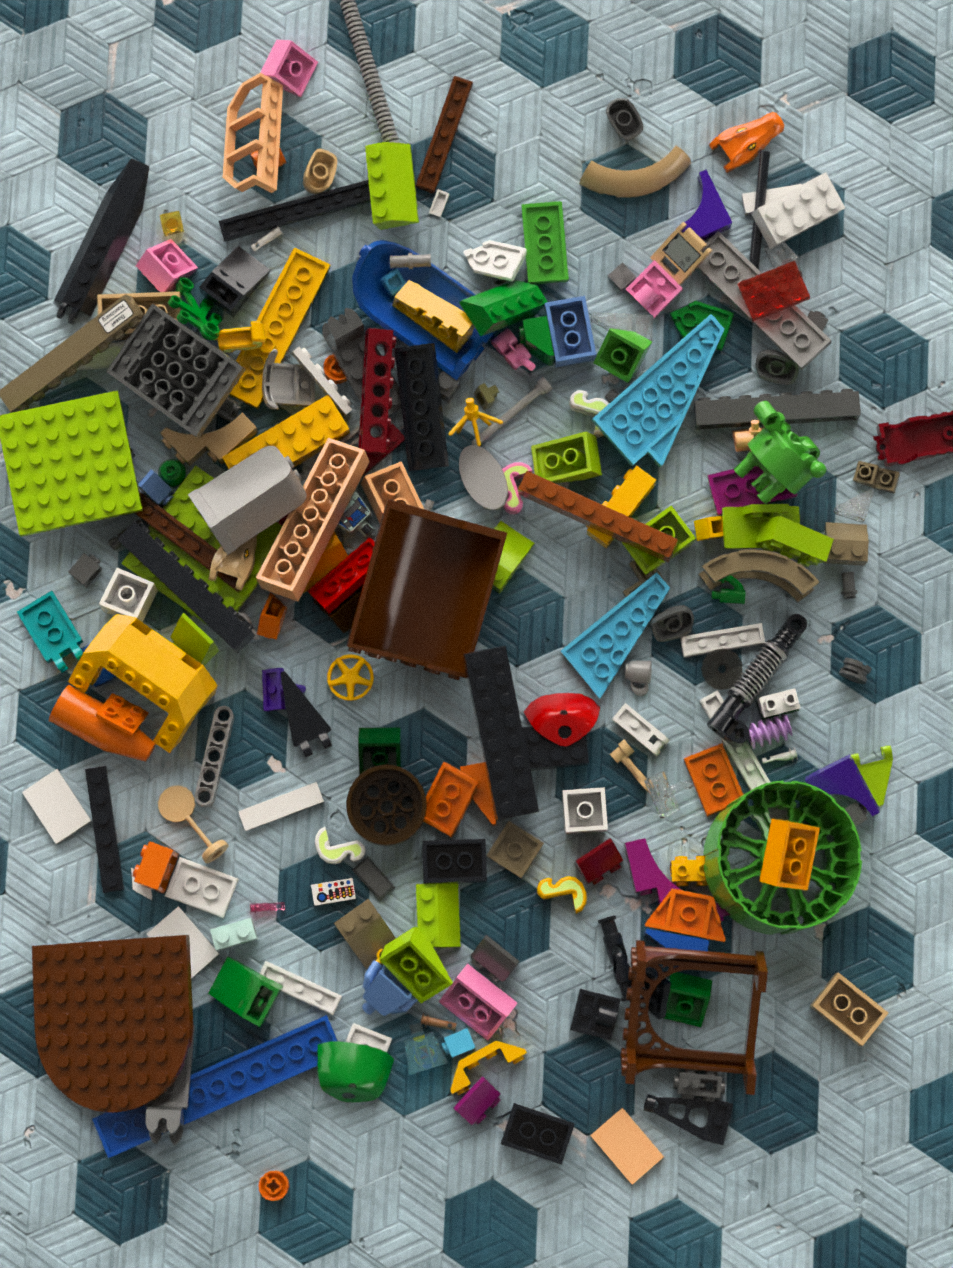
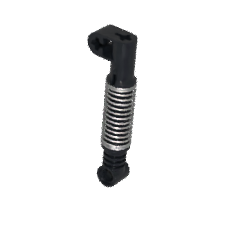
M800 614L791 615L782 625L781 629L778 630V633L775 634V637L765 642L762 651H759L760 655H756V658H753L754 662H750L751 665H748V669H745L746 673H742V676H739L740 680H737L734 687H731L728 691V697L708 721L707 726L730 745L739 747L748 740L750 735L749 729L737 718L745 708L751 706L759 692L762 691V688H765V684H768V681L771 680L770 677H773L776 670H779V666H782V663L789 656V648H792V644H795L807 627V621L804 616ZM797 622L800 630L792 629L790 623ZM734 724L736 727L730 735L726 734L727 730ZM740 731L741 735L736 739L734 736L736 732Z

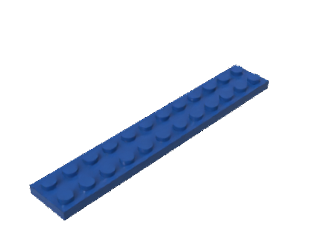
M323 1016L192 1074L188 1110H184V1125L318 1066V1044L338 1041L328 1016ZM145 1105L130 1111L106 1112L92 1118L108 1158L151 1140L146 1126L147 1108H145Z

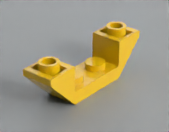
M494 1041L458 1062L450 1089L451 1093L456 1092L459 1096L469 1090L468 1085L471 1083L463 1068L467 1067L470 1070L479 1065L478 1060L486 1057L488 1060L498 1054L496 1050L499 1048L507 1062L512 1061L515 1065L525 1059L523 1055L527 1053L526 1050Z

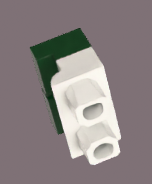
M795 688L759 697L756 700L761 721L780 716V714L782 716V714L794 713L801 708Z

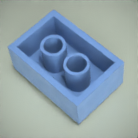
M585 296L545 303L544 312L549 325L555 368L594 361L596 350Z

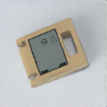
M682 222L650 257L679 285H682L713 251L711 248L706 249L704 253L701 251L707 244L691 228H688L684 233L682 232L687 226L685 222ZM666 258L679 269L676 274L663 262Z

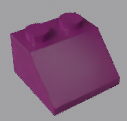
M482 1076L453 1108L471 1125L474 1123L479 1125L487 1116L484 1112L488 1107L493 1109L501 1101L499 1098L501 1093Z

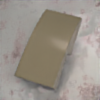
M858 461L853 481L872 488L895 493L900 473L879 468L875 464Z

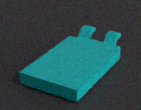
M52 590L17 611V614L48 664L54 661L57 668L63 673L68 670V667L62 658L73 652L76 659L80 660L83 651L79 645L84 641Z

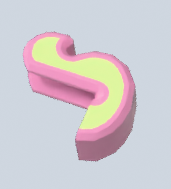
M519 462L512 463L502 469L508 485V497L503 508L509 514H517L523 507V501L518 494L515 480L523 478L526 471L533 472L529 465Z

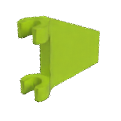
M890 745L880 747L883 756L882 760L862 765L860 764L859 754H851L878 806L884 804L893 762Z

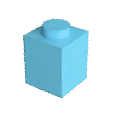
M468 1028L445 1037V1042L442 1043L446 1055L451 1054L452 1058L475 1048Z

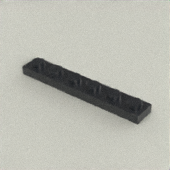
M101 766L85 769L103 893L122 891L125 889L107 767Z

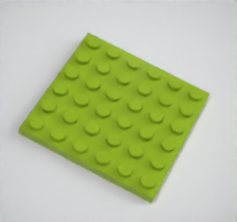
M118 390L0 415V439L20 537L143 511Z
M195 465L173 494L171 501L163 509L218 550L221 544L188 496L189 493L199 489L215 478ZM275 522L257 535L255 565L250 574L251 578L245 584L242 591L238 593L218 577L215 581L208 580L210 571L153 527H148L151 531L149 535L153 539L158 537L166 545L164 549L168 553L172 550L180 558L178 562L183 567L187 564L195 572L193 576L197 580L202 578L210 586L207 590L212 594L214 592L218 593L224 599L222 604L227 608L229 606L233 607L237 612L259 584L256 576L282 528L280 524ZM131 552L121 563L123 566L137 576L153 582L158 591L206 624Z

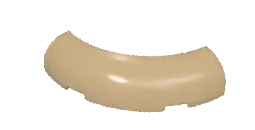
M675 146L666 157L657 163L638 170H614L601 166L591 160L579 184L599 194L604 193L616 197L643 196L656 192L678 179L690 166L691 159L682 149Z

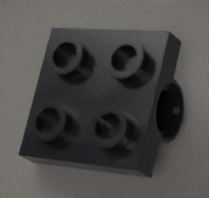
M579 989L570 1030L611 1040L621 999Z

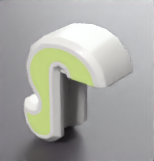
M582 390L574 392L569 401L572 411L595 417L609 404L601 398L587 400L588 393ZM595 427L593 435L597 438L603 436L604 434L599 428Z
M326 827L321 828L315 838L316 850L320 858L328 864L341 863L348 855L351 856L350 860L352 862L360 861L365 856V847L359 840L330 847Z

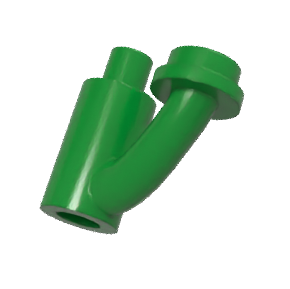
M732 575L719 580V582L724 583L726 580L734 589L720 588V591H712L711 599H719V603L745 604L746 591L740 581Z

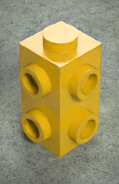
M676 856L675 860L670 861L671 882L676 883V886H688V882H697V886H708L703 866L705 864V856H696V860H687V856Z

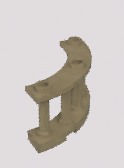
M756 549L739 550L714 558L701 567L704 571L698 574L710 591L724 584L719 582V580L732 575L736 579H758L770 582L789 593L797 603L814 591L813 587L819 584L818 579L809 570L787 556Z

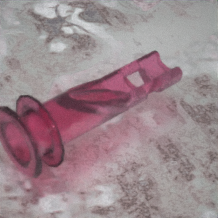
M285 902L250 903V914L251 912H255L256 915V912L285 910Z

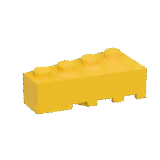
M408 280L394 297L393 307L456 353L471 338L474 325L467 314L422 288L419 284Z

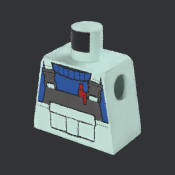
M354 491L337 527L350 536L358 530L364 537H367L374 530L367 522L372 515L356 491Z

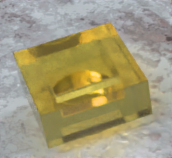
M180 211L160 215L164 236L184 232Z

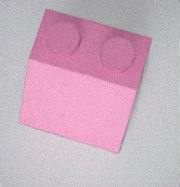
M276 40L260 73L282 84L283 90L301 97L318 61L293 41Z
M172 239L147 249L136 264V267L160 292L174 290L176 283L181 277L188 278L198 269Z

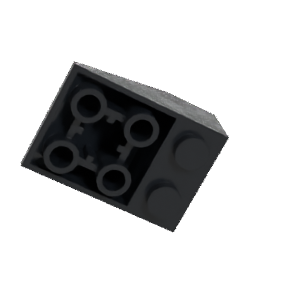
M238 246L208 275L199 288L202 295L234 317L271 270Z

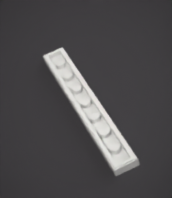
M717 690L699 700L709 719H711L724 700ZM732 724L726 734L730 735L736 726ZM736 732L734 737L738 739L741 735V732ZM721 738L750 790L770 783L747 741L742 746L734 747ZM778 808L768 809L771 819L787 821V811L779 810Z

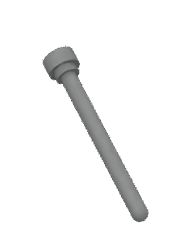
M541 377L536 382L535 389L499 418V420L503 421L502 425L494 422L479 434L481 443L540 394H548L553 390L550 383L544 377ZM476 438L473 439L472 445H477Z

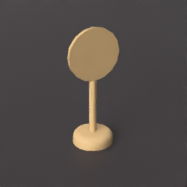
M179 785L165 789L158 800V809L161 815L166 820L174 823L187 820L208 846L202 854V859L206 864L220 857L229 845L225 840H218L212 844L190 817L195 808V798L192 792L186 787Z

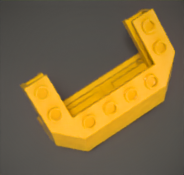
M116 614L100 630L83 652L68 680L70 684L85 693L90 684L93 685L97 681L102 670L105 668L169 713L153 740L155 744L168 753H171L181 742L197 713L215 695L218 687L205 666L136 617Z

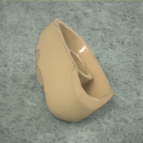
M317 149L313 153L303 176V186L309 193H322L331 185L337 169V158L333 153L324 149Z

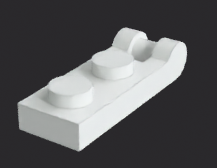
M626 703L612 718V721L656 757L661 752L660 749L663 745H667L670 741ZM652 736L658 739L654 744L649 742Z

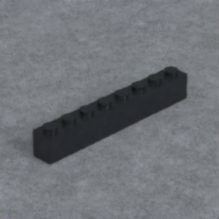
M134 521L118 538V541L231 648L239 653L255 636L251 631L254 627L245 619L243 621L237 618L239 613L233 607L229 606L227 608L223 605L224 599L218 593L214 592L212 594L207 590L210 586L202 578L197 580L193 576L195 572L187 564L183 567L178 562L180 558L172 550L168 553L164 549L166 545L158 537L153 539L149 535L151 531L143 523L139 526Z

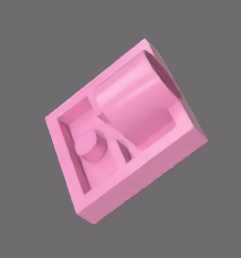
M654 260L626 290L656 318L679 295L683 288Z

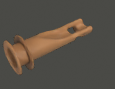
M424 1013L420 1022V1026L424 1024L425 1027L428 1025L455 1031L457 1023L429 1017V1014L424 1016Z

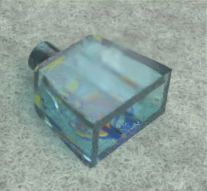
M421 1022L409 1026L412 1038L404 1041L409 1075L448 1063L433 1032L424 1034Z

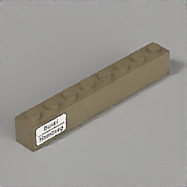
M125 294L0 390V398L12 413L29 409V405L34 401L37 402L43 399L48 390L57 388L61 385L60 381L66 377L73 376L77 372V368L90 363L94 355L98 352L106 351L111 342L120 340L125 336L127 330L137 327L144 317L143 312L134 299Z

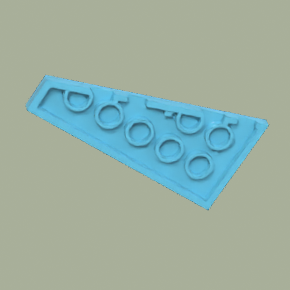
M657 572L561 650L599 699L605 693L670 590V587Z

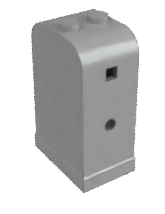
M267 446L260 449L204 486L188 494L227 555L301 506L306 499V491L300 483L303 479L297 470H292L294 464L288 456L284 458L277 447Z

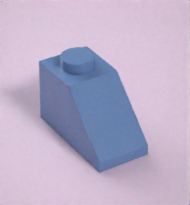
M152 469L138 484L141 492L161 508L163 505L166 506L173 498V490Z

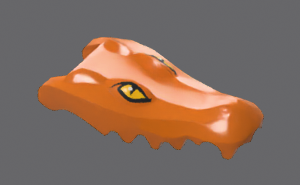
M771 112L757 120L723 131L709 146L714 150L721 145L730 159V162L723 167L726 173L757 157L760 151L770 143L772 138L784 131V123L777 113Z

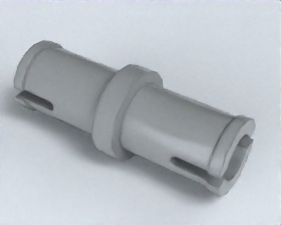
M408 253V255H390V269L431 267V254L412 255V253Z

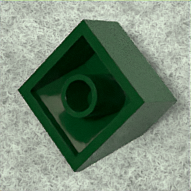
M400 727L359 728V775L379 765L401 767Z

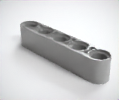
M220 706L216 709L195 792V800L202 807H210L214 804L234 723V713L227 706ZM227 711L230 713L227 721L219 720L221 712ZM217 732H224L225 738L222 741L217 742L214 740V735ZM214 751L220 753V758L216 762H212L209 759L210 754ZM214 772L215 779L212 782H206L204 779L206 773ZM203 792L210 793V800L206 803L200 802V795Z

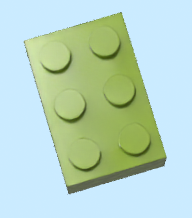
M782 516L762 520L755 543L761 545L763 550L775 551L787 556L789 559L796 560L798 564L804 567H809V565L827 562L834 539Z

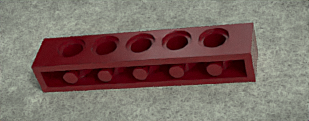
M368 328L365 331L358 448L365 450L366 454L383 455L386 453V450H389L390 446L387 430H390L391 427L388 409L391 410L392 397H389V392L393 388L394 382L393 377H390L391 369L394 368L395 364L392 348H395L396 336H393V330ZM377 346L384 349V356H379L376 353L375 349ZM374 368H382L383 376H377ZM374 387H379L382 390L381 397L374 395ZM373 407L381 411L380 417L373 416ZM371 428L379 430L380 435L378 438H374L371 435Z

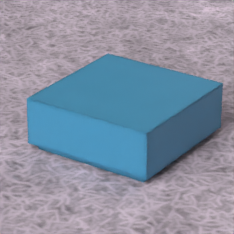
M394 268L379 279L389 296L398 293L406 284L398 268Z

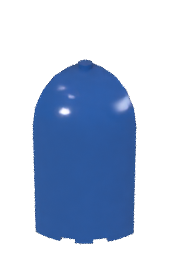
M385 240L375 241L368 246L364 245L359 252L361 257L356 264L352 276L353 293L359 307L370 319L384 329L393 330V335L408 346L435 343L437 367L458 380L469 369L473 359L476 361L485 350L483 344H486L490 338L493 339L498 330L480 336L474 327L471 338L456 353L393 307V300L396 294L389 296L379 280L394 269H390V255L419 254L405 246ZM432 263L431 267L398 268L406 283L408 280L417 283L422 288L462 311L464 310L459 302L476 295Z

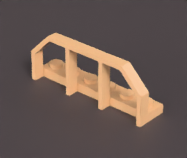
M262 73L243 82L227 108L222 178L241 192L255 185L270 193L277 190L283 85ZM262 84L261 109L256 108L237 119V112L250 90ZM260 119L259 140L256 139L235 150L236 131ZM258 150L257 176L252 175L239 183L233 179L234 162Z

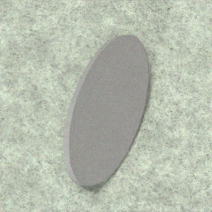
M477 445L465 447L459 458V470L465 488L471 497L482 507L489 510L501 509L508 497V485L501 466L484 448Z

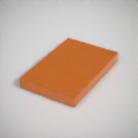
M722 743L683 759L707 817L725 810L730 802L743 795Z
M443 762L426 795L427 810L424 822L453 837L480 781Z

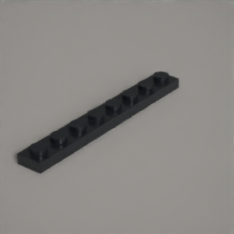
M369 180L220 220L219 225L224 242L277 228V226H285L371 202Z

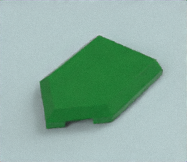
M694 301L670 313L682 338L712 314L724 328L716 350L722 351L733 319V312Z

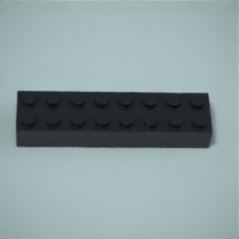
M506 646L464 653L463 659L495 817L497 820L539 812Z

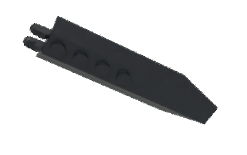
M131 158L106 192L54 299L56 302H62L56 314L57 318L61 319L65 315L68 306L73 308L68 317V322L71 324L75 322L80 311L90 317L92 316L98 303V295L103 293L143 210L150 166Z

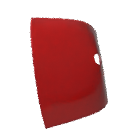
M555 693L541 696L532 701L524 710V714L540 735L560 746H569L585 736L594 727L599 716L600 706L592 698L583 694ZM565 710L568 714L561 715L560 712ZM561 726H569L572 731L570 737L561 738L558 734L559 728Z

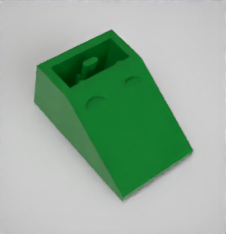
M227 956L208 994L242 1018L260 1027L264 1024L283 986Z

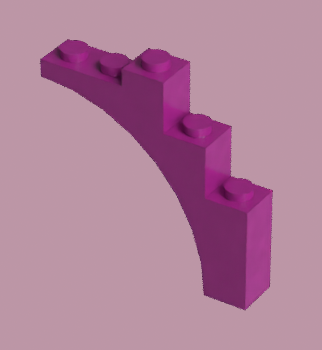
M646 838L624 843L635 893L640 892V895L644 896L652 894V890L655 889L658 903L660 904L672 888L681 890L669 881L658 868L650 853ZM716 903L720 921H724L723 917L730 914Z

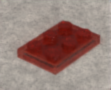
M795 260L737 283L753 322L810 299L809 292Z

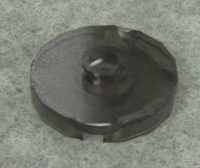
M715 649L708 653L702 662V677L708 685L715 689H730L737 683V680H740L739 676H742V661L731 650ZM720 665L725 666V671L723 673H720L718 671V667Z

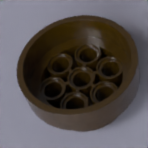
M379 765L364 771L355 779L347 795L346 809L349 821L360 837L378 846H395L406 842L419 831L425 820L427 803L423 787L413 774L398 766ZM390 783H398L400 785L399 791L396 793L389 792L388 786ZM372 786L379 789V794L376 797H370L367 794L368 789ZM405 798H411L414 802L413 806L409 809L402 806V801ZM385 802H390L393 805V809L389 813L381 810V806ZM365 806H369L373 810L369 817L361 815V809ZM398 818H404L407 821V825L402 829L395 826V821ZM377 822H384L386 824L384 832L378 833L375 831L374 826Z

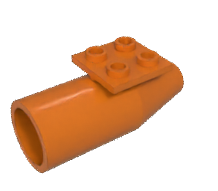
M68 685L58 698L49 717V722L109 753L146 762L156 745L140 729L149 712L114 693L109 696L105 703H102L77 688Z

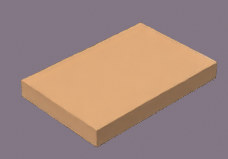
M623 1108L590 1135L632 1185L664 1158Z

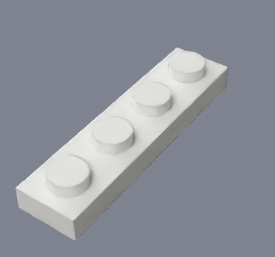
M300 347L291 352L293 357L325 395L330 396L343 416L348 414L352 410L350 408L351 402L346 396H340L336 391L338 389L337 385L331 379L328 381L323 374L325 372L321 366L313 364L310 360L312 357L305 348L301 349Z

